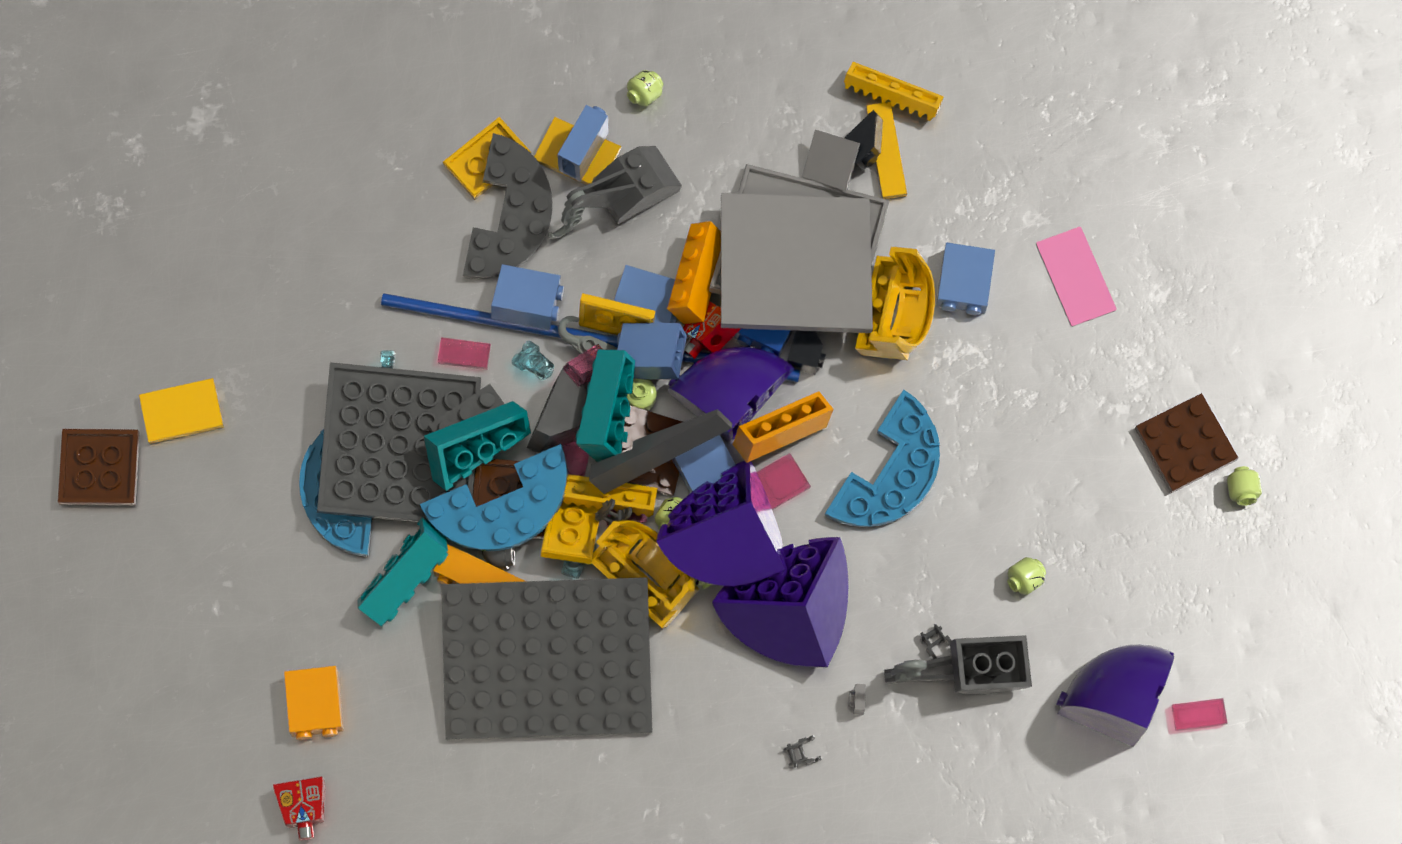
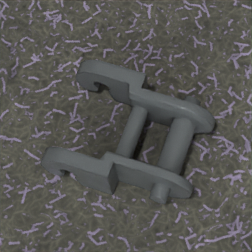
M610 499V501H605L603 507L595 513V520L598 522L604 520L608 522V526L613 521H626L632 514V508L627 507V509L624 508L614 513L611 510L615 505V500Z
M934 624V629L927 634L920 633L922 637L920 640L926 643V651L933 659H937L932 648L942 641L946 642L949 646L951 641L948 635H943L941 632L942 627H938L937 624ZM938 634L940 638L930 643L928 639Z
M814 735L809 738L799 739L798 744L792 746L787 744L784 751L789 753L791 759L789 766L797 768L798 764L804 762L806 765L822 760L821 756L815 759H808L802 747V744L814 740ZM799 748L802 759H796L793 749Z

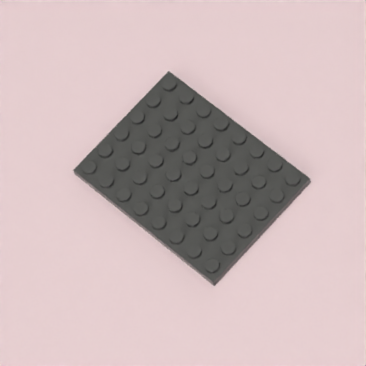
M647 577L441 584L446 739L652 732Z

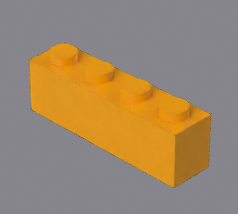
M711 221L690 225L667 309L683 324L704 322L712 292H709V288L721 251V230Z
M818 391L740 425L732 445L748 463L826 428L834 409Z
M447 544V558L441 565H436L433 570L437 581L441 584L525 582V580Z

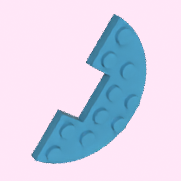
M904 389L877 431L878 434L898 445L874 484L851 472L827 509L826 517L850 526H880L894 522L909 514L929 493L935 481L940 463L939 437L935 425H933L931 418L927 414V410L914 396Z
M323 429L312 445L310 444L301 465L299 487L303 507L311 524L329 543L348 553L368 557L373 518L317 513Z
M560 444L515 463L514 466L523 487L476 507L467 484L421 503L420 506L430 523L445 537L458 545L469 549L501 551L519 546L544 530L562 504L568 475L563 448Z

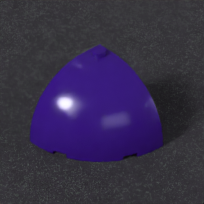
M751 347L726 348L703 357L690 366L682 375H679L678 379H671L668 383L670 386L668 392L696 417L718 409L732 422V429L720 434L722 439L731 444L734 441L738 427L752 420L795 368L783 358L762 349Z
M744 460L722 472V477L714 484L707 481L692 491L668 515L670 521L668 524L661 526L657 535V543L660 549L674 566L690 577L709 584L721 586L745 585L767 577H776L786 570L785 553L780 531L769 499L752 461L746 463Z
M840 537L810 539L809 544L795 547L794 543L784 546L786 570L782 571L780 575L772 578L767 577L745 585L723 586L716 595L712 604L720 620L737 639L752 650L786 664L828 667L840 642L848 607V568L842 540Z
M1136 644L1120 646L1098 655L1078 672L1067 692H1061L1056 703L1057 706H1060L1057 714L1134 747L1149 727L1160 700L1157 698L1165 687L1175 653L1156 646Z

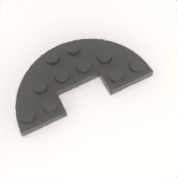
M495 133L492 135L483 183L507 187L498 232L473 227L463 277H495V275L500 274L502 264L519 267L540 247L551 221V188L541 165L523 146L512 139Z

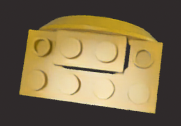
M891 247L890 257L876 256L872 273L873 330L871 333H858L855 349L862 356L908 360L909 353L914 351L925 339L932 323L935 308L934 280L930 268L917 249ZM905 286H907V287H917V288H920L921 290H920V291H919V290H909V289H903V288H904ZM899 294V303L896 318L892 329H890L897 296Z
M613 521L596 541L599 547L593 553L592 564L608 579L647 577L649 617L661 628L668 627L699 591L695 579L679 570L668 560L657 543L658 533L636 521ZM638 540H642L639 543V545L633 550V552L629 555V551L638 542ZM632 561L645 570L661 587H658Z

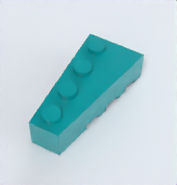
M598 349L596 359L593 361L592 377L587 386V398L582 408L580 428L576 433V444L596 462L620 454L622 452V442L627 443L628 432L624 431L625 417H630L631 407L627 394H631L633 389L635 360L625 350Z
M514 401L424 435L432 480L447 491L454 486L453 483L461 477L465 479L471 475L474 468L482 463L487 464L493 460L492 457L501 450L506 451L531 434L527 411Z
M423 517L417 523L420 528L415 535L411 536L408 534L404 539V544L400 549L401 553L390 557L384 567L385 573L383 575L378 573L357 600L358 609L381 627L386 621L391 622L398 613L397 608L403 602L407 603L413 597L414 589L418 584H424L431 576L430 571L436 564L441 565L448 556L446 537Z

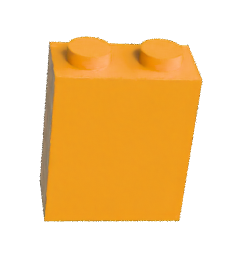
M328 666L284 671L289 733L291 736L296 737L297 740H306L312 738L314 734L332 737L338 735V732L344 731L337 667Z

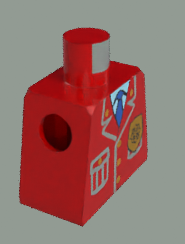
M709 301L704 322L685 324L683 327L687 337L690 339L684 352L695 359L702 349L710 353L719 351L741 328H721V307Z
M323 777L273 784L287 828L297 827L298 837L301 841L315 838L313 824L324 822L325 780Z

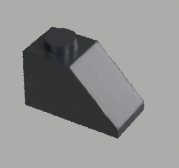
M874 110L844 137L845 139L860 143L855 163L862 170L866 167H871L881 154L883 120Z
M796 331L787 360L795 369L816 375L817 368H823L826 354L822 353L823 343L816 331Z

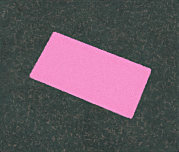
M1081 227L1036 243L1071 326L1116 311V306Z

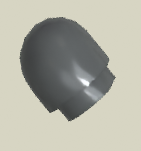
M515 547L501 551L482 550L484 560L501 570H508L509 566L515 565Z

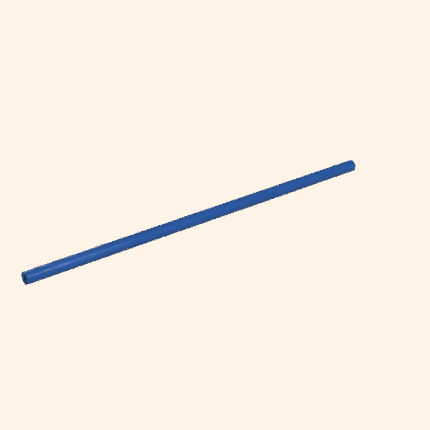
M383 293L381 299L382 306L561 339L558 333V325L551 324L550 330L494 320L491 319V313L385 293ZM566 327L570 334L592 336L618 348L617 336ZM684 352L682 361L695 363L710 353L700 352L693 359ZM794 369L786 380L798 382L800 370Z

